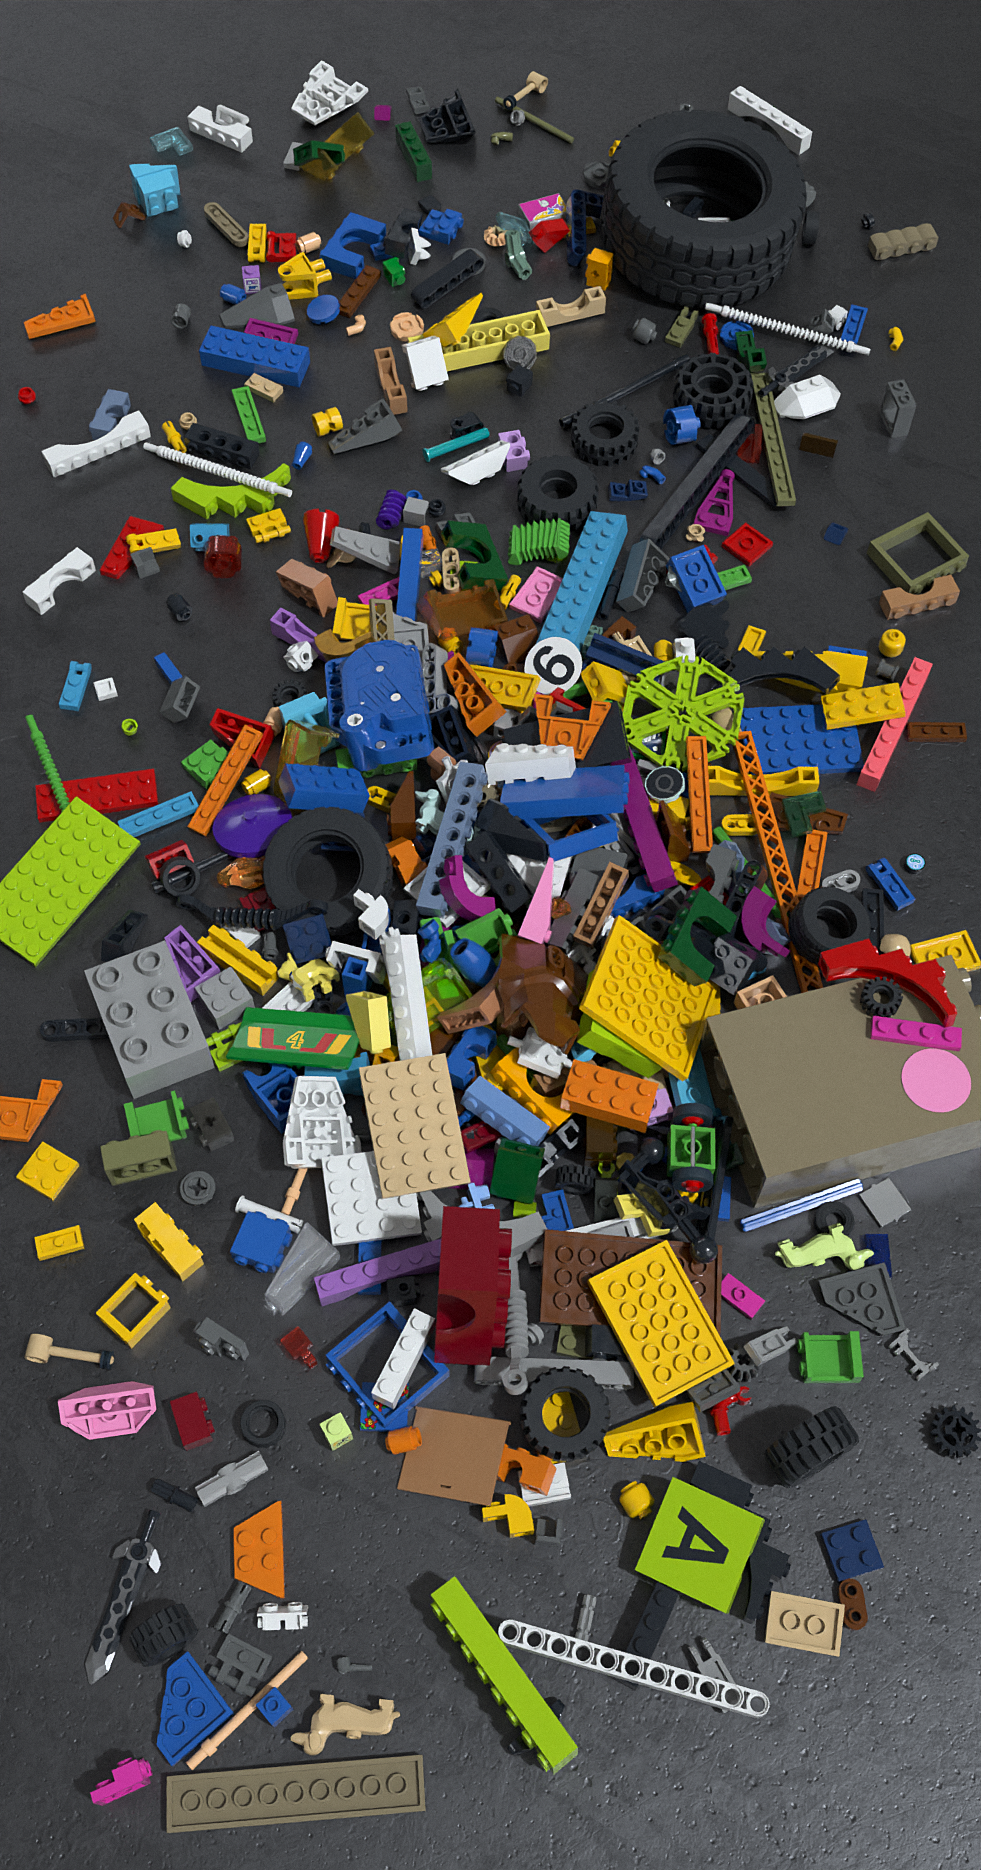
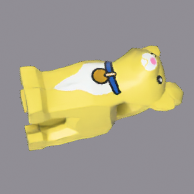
M287 953V961L277 971L278 976L291 981L296 989L302 991L306 1002L315 999L314 991L312 990L313 986L320 984L321 991L326 994L332 991L331 980H340L339 972L324 960L318 958L306 961L309 963L298 968L291 954Z

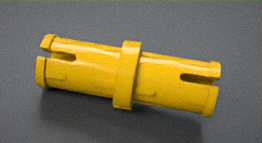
M168 421L169 426L164 422L162 429L167 435L169 444H172L175 450L185 453L187 448L181 440L180 433L175 430L171 421Z
M511 575L506 586H503L501 595L496 602V606L499 609L506 610L510 600L515 597L516 589L521 583L519 576Z

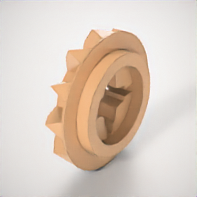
M496 225L494 227L489 226L488 230L484 231V240L491 246H503L506 244L504 234L508 230L503 228L502 225L499 227Z

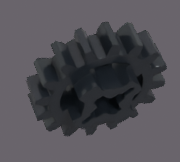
M955 1405L950 1408V1411L944 1407L941 1413L937 1412L934 1416L936 1420L930 1423V1426L935 1428L930 1431V1435L936 1437L932 1443L933 1445L939 1444L941 1446L939 1448L940 1453L946 1450L947 1457L950 1458L955 1453L956 1458L960 1459L962 1454L969 1457L971 1451L975 1452L978 1449L976 1444L981 1443V1438L977 1435L981 1434V1429L977 1428L976 1425L980 1421L972 1420L973 1412L967 1415L965 1414V1407L957 1411ZM949 1418L948 1425L941 1427L943 1421ZM971 1437L968 1445L963 1446L965 1443L964 1439Z

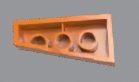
M458 652L444 666L455 690L454 693L461 706L462 714L466 719V725L477 737L502 717L506 710L470 664Z

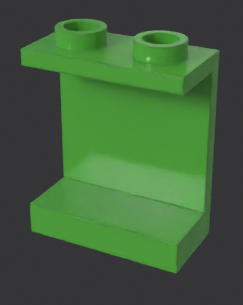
M171 1091L172 1099L135 1108L132 1102L125 1103L124 1108L130 1135L145 1136L156 1130H167L171 1142L186 1138L185 1130L189 1129L186 1116L182 1117L181 1110H184L182 1097L177 1098L176 1092Z

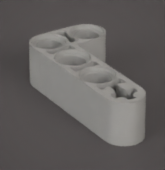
M433 643L427 644L422 653V669L429 703V716L451 704L461 712L458 699L447 694V672L444 666L448 661L447 651Z

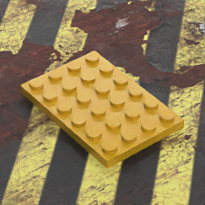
M667 1240L588 1279L587 1283L654 1407L735 1364Z

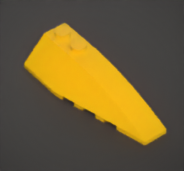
M750 651V653L761 661L765 651ZM785 651L783 655L792 660L793 651ZM832 651L814 654L840 675V681L828 694L862 689L868 657ZM775 678L801 688L822 692L818 688L802 681Z

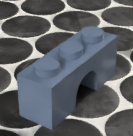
M112 389L107 390L106 395L102 397L100 407L96 409L93 421L89 424V431L93 440L107 435L117 426V421L114 417L123 418L127 415L131 407L128 393Z

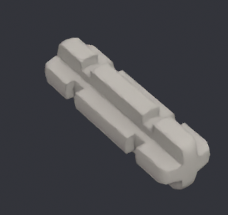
M585 1594L583 1597V1608L580 1610L577 1624L578 1632L575 1634V1638L587 1642L594 1614L592 1609L595 1608L596 1597Z

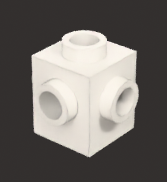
M303 641L291 645L287 649L288 653L283 658L287 661V666L294 672H304L312 666L311 663L318 657V654L308 641Z

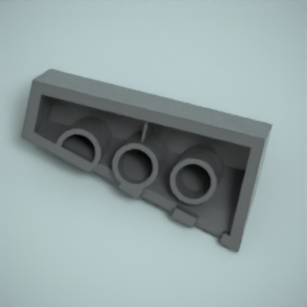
M649 538L632 545L616 600L628 613L646 605L653 593L652 589L658 585V579L665 573L666 564L670 559Z
M579 868L578 872L574 871L569 882L572 885L569 891H564L560 900L563 903L560 909L556 908L552 916V920H554L550 928L552 935L549 942L544 943L546 946H556L565 955L569 953L574 943L573 936L602 877L582 868Z

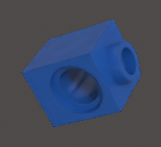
M276 1687L256 1704L274 1728L294 1710Z

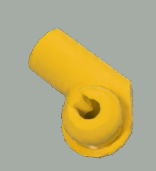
M894 327L889 330L888 334H891L889 337L894 338L890 345L891 350L897 351L903 342L901 330L898 327Z

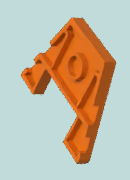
M534 694L541 744L573 747L575 760H583L611 707V703L592 700L588 721L550 716L553 703L552 696Z
M42 1079L37 1100L0 1096V1139L29 1142L61 1090L62 1082Z

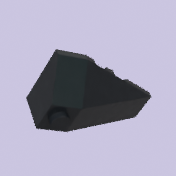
M492 798L488 799L474 823V839L484 831L492 833L505 853L542 862L547 861L546 841L531 828L527 829L520 823L521 819L518 816H512L505 804Z

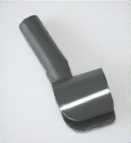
M349 1657L339 1658L336 1661L338 1672L341 1674L352 1671H372V1665H351Z

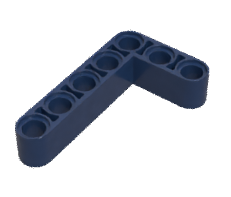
M575 189L571 192L566 202V224L570 229V232L566 234L567 261L572 266H579L586 254V216L600 219L604 195Z

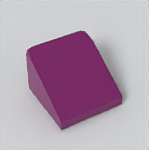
M376 105L374 107V119L389 121L392 106Z

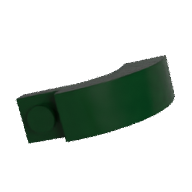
M752 330L735 332L738 362L742 363L750 373L764 371L767 365L764 348L756 349Z

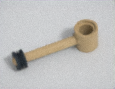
M532 71L527 78V86L514 96L508 95L504 98V107L507 110H512L516 107L517 101L532 90L543 93L548 85V78Z
M31 1334L24 1357L32 1362L47 1363L48 1358L52 1355L100 1363V1368L110 1370L114 1362V1351L109 1352V1350L104 1349L102 1354L56 1347L52 1346L53 1339L51 1337Z

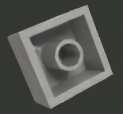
M232 967L225 969L195 987L198 1000L219 1030L242 1017L246 1007L255 1008L252 996Z

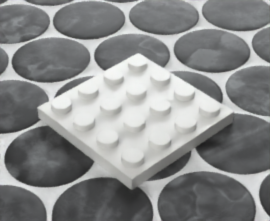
M374 1151L321 1158L332 1246L422 1234L416 1193L382 1199Z

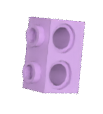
M520 431L498 433V441L503 440L510 443V448L504 460L506 472L525 469L530 460L529 450L525 449V438L521 437Z

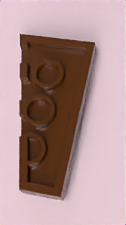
M771 792L770 800L779 831L807 832L808 829L828 832V834L842 835L848 814ZM765 822L762 824V828L765 830H772L771 826Z

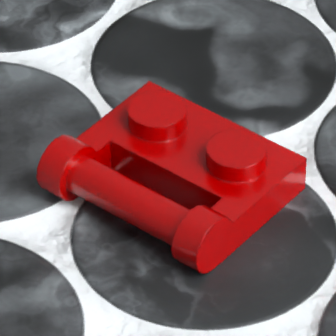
M267 232L268 252L266 253V259L268 262H287L296 256V233ZM275 242H279V253H275Z

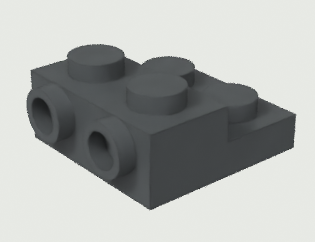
M208 1317L203 1322L200 1321L193 1331L197 1335L196 1340L202 1345L201 1349L211 1356L216 1354L220 1357L226 1350L225 1353L234 1360L239 1358L245 1361L249 1355L243 1340Z

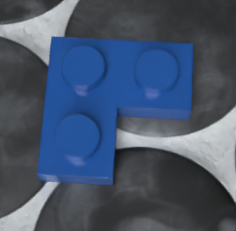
M558 1190L542 1194L541 1198L546 1215L541 1217L547 1229L559 1231L574 1229L564 1191Z

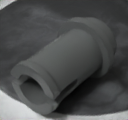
M268 932L263 935L264 949L262 950V955L267 960H273L278 955V950L276 949L277 935L273 932Z

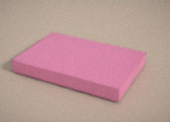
M537 566L513 598L509 608L522 615L529 614L531 619L542 623L549 614L563 578Z

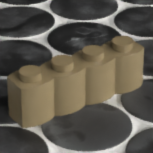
M926 223L917 227H906L902 230H891L887 233L873 234L869 238L868 248L875 260H883L890 256L898 257L905 253L913 254L920 250H931L936 247L938 236L932 225Z

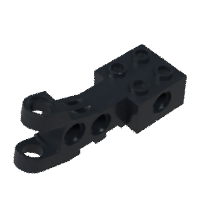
M664 906L654 908L645 924L647 934L658 941H665L669 934L668 930L677 917L676 912ZM658 912L664 913L665 916H666V919L663 918L662 916L655 915V914L658 913ZM650 923H651L655 928L659 929V931H654V930H652L651 927H650ZM692 924L690 936L695 949L715 965L709 979L732 995L742 990L762 956L729 934L722 935L716 940L708 935V932Z

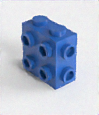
M248 1211L230 1250L232 1259L242 1266H246V1264L255 1266L254 1268L259 1272L267 1273L269 1271L274 1273L276 1267H280L283 1262L284 1255L282 1253L285 1246L289 1247L293 1234H291L290 1226L286 1221L279 1218L275 1220L267 1218L266 1214L259 1211L254 1213Z

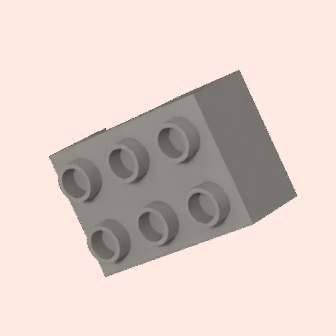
M165 941L84 971L133 1099L215 1068L208 1044Z

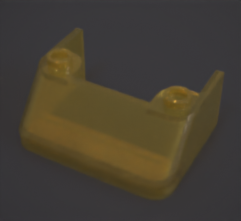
M357 112L324 142L344 145L346 160L352 153H359L364 148L362 144L375 133ZM318 149V159L300 167L311 175L329 181L336 175L334 172L341 164L336 166L324 150Z
M288 720L276 772L274 795L286 803L278 782L285 763L318 765L321 747H327L331 743L332 737L339 738L340 734L326 727L298 720Z

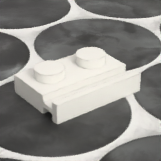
M290 982L263 1008L304 1012L314 1003V999L306 1002L302 991L296 989Z
M565 1463L553 1464L557 1470L547 1496L526 1490L520 1484L522 1498L529 1507L571 1499ZM522 1470L518 1471L519 1480L522 1475Z

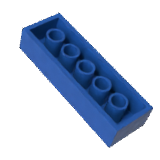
M210 326L199 349L202 366L250 377L255 373L272 382L300 388L310 364L309 347L216 326Z

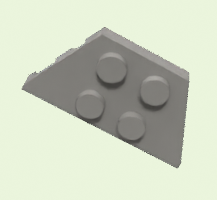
M393 612L395 641L404 645L417 646L422 662L423 649L429 644L427 624L415 622L408 617H402Z

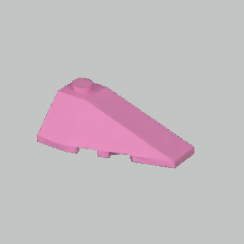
M549 857L518 933L519 937L540 944L548 943L552 935L550 927L554 877L553 858Z

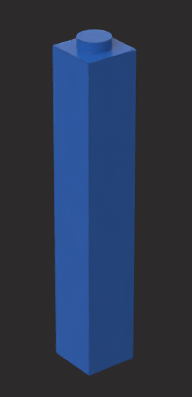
M404 528L396 615L408 617L417 622L424 537L422 529Z

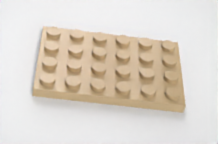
M446 1054L360 1067L358 1070L382 1199L469 1184L470 1177Z

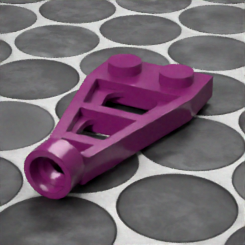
M728 469L721 471L719 480L697 511L694 524L701 525L706 532L723 536L729 535L733 521L732 483L735 477L733 471ZM717 492L727 494V499H718L715 496ZM712 505L723 507L724 516L709 513L708 510Z

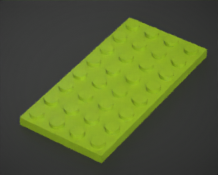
M75 797L0 882V941L37 967L141 845L140 841L84 801Z

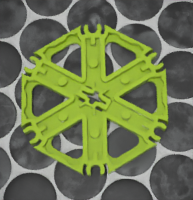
M682 655L640 671L637 674V679L640 682L635 683L631 680V687L628 685L623 709L626 732H631L627 735L628 744L659 767H663L664 762H666V766L676 764V769L680 770L681 764H683L682 771L687 770L685 738L689 736V732L691 731L696 736H706L707 743L712 747L711 752L707 753L708 762L726 756L725 753H729V747L726 744L730 743L735 746L736 741L738 742L744 707V694L734 693L740 690L736 680L703 658L700 665L699 657L697 656L695 662L690 663L688 655L685 656L684 663H682ZM677 670L679 678L676 694H673L654 681V678L666 672ZM701 674H709L723 685L721 688L696 696ZM639 697L659 709L656 712L634 720L631 718L634 700ZM728 707L734 710L732 728L727 731L706 715ZM679 710H686V715L682 714L679 716ZM669 729L666 750L663 755H657L642 744L644 738Z

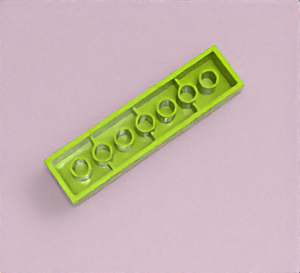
M454 1576L431 1594L433 1603L430 1605L433 1608V1613L440 1622L445 1620L447 1632L455 1643L459 1640L462 1644L460 1648L469 1663L474 1661L476 1664L475 1669L484 1685L487 1683L491 1685V1695L499 1706L505 1705L507 1708L505 1710L506 1716L515 1728L518 1725L522 1729L521 1737L530 1750L532 1748L536 1749L538 1752L537 1760L546 1772L550 1769L554 1775L578 1755L577 1745Z

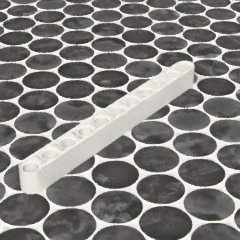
M506 1620L499 1627V1637L503 1644L509 1647L752 1718L762 1717L769 1709L768 1697L760 1691L514 1620ZM512 1626L517 1630V1635L514 1639L508 1640L503 1636V1631L506 1627ZM533 1633L541 1637V1643L536 1647H532L527 1643L528 1636ZM557 1640L564 1642L566 1645L565 1651L561 1654H556L551 1649L552 1644ZM581 1647L587 1648L590 1651V1657L586 1661H580L576 1657V1651ZM603 1655H611L614 1658L615 1664L613 1667L604 1668L601 1665L600 1659ZM628 1662L637 1663L639 1666V1673L637 1675L627 1674L625 1665ZM653 1669H659L663 1672L664 1680L662 1682L655 1683L651 1680L650 1672ZM678 1676L686 1677L689 1682L688 1688L685 1690L678 1689L675 1686V1678ZM703 1683H708L713 1687V1695L709 1698L704 1697L700 1693V1685ZM729 1690L735 1691L738 1695V1703L735 1705H731L725 1700V1693ZM752 1698H759L763 1702L764 1708L761 1712L752 1710L750 1706Z

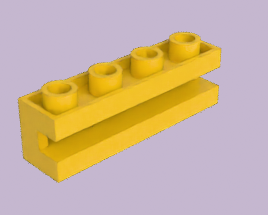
M212 925L208 930L209 936L207 938L202 936L197 941V944L212 961L224 969L232 967L243 983L262 996L279 979L275 964L271 961L266 962L255 950L250 951L241 940H235L230 937V934L224 928L219 929Z

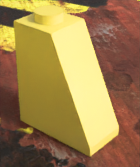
M367 991L347 994L346 1000L361 1048L369 1050L370 1053H381L383 1049L390 1048L387 996Z

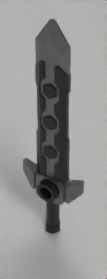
M821 342L779 372H776L775 368L771 367L768 369L769 384L759 390L758 395L763 398L773 389L784 391L789 385L794 384L793 381L807 370L834 353L835 346L832 348V345L827 346L826 343L823 345Z
M149 1510L140 1539L127 1540L118 1546L113 1554V1559L127 1557L123 1561L100 1628L95 1635L85 1662L89 1684H94L110 1669L126 1620L148 1567L147 1564L150 1565L156 1574L160 1569L161 1561L158 1551L149 1543L157 1519H159L161 1514L157 1511Z

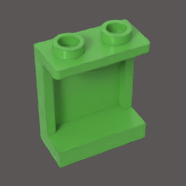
M500 908L455 930L458 940L463 938L470 939L481 945L489 954L500 950V947L497 946V941L501 934L517 936L515 930L510 927L513 925L508 914L504 915Z
M850 1331L848 1335H809L808 1332H803L800 1339L797 1340L798 1353H802L799 1372L800 1376H804V1383H860L863 1379L859 1331Z

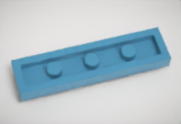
M191 791L117 822L120 828L133 837H137L195 813L199 805Z

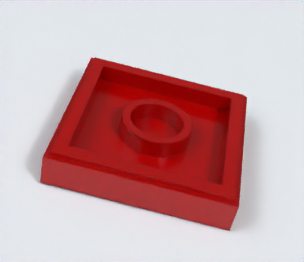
M745 522L722 542L721 547L750 567L773 546V542Z

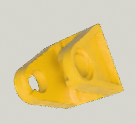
M301 252L278 268L279 276L283 281H287L282 284L285 290L292 289L291 292H287L289 300L318 297V284L332 280L329 269L324 270L325 264L322 258L309 262L305 253ZM290 272V274L284 275L283 273Z

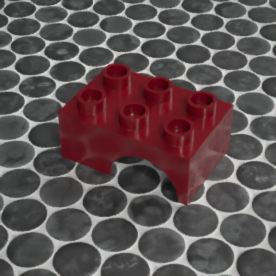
M443 1206L434 1363L490 1366L492 1348H504L505 1324H507L508 1299H510L511 1289L509 1257L511 1258L512 1229L500 1228V1209Z

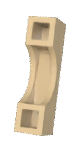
M598 286L585 289L577 300L569 304H558L552 297L536 301V310H540L546 326L549 327L605 313L606 296L601 287Z

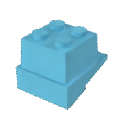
M129 165L133 193L138 204H141L147 217L178 208L177 195H180L176 165Z
M312 692L279 706L283 730L289 741L290 750L298 763L340 745L334 739L329 724L326 697L319 699L315 692Z

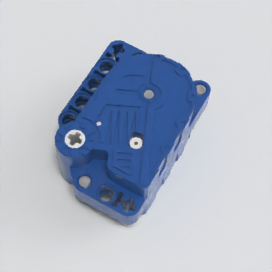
M395 640L370 642L357 649L348 657L332 659L325 664L329 724L334 739L347 747L352 764L359 771H369L377 768L379 764L411 760L431 754L434 750V742L431 733L430 710L425 691L422 662L417 646L404 645Z

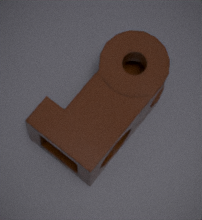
M622 616L604 632L603 636L615 641L612 635L619 631L624 640L626 638L631 640L636 635V626Z

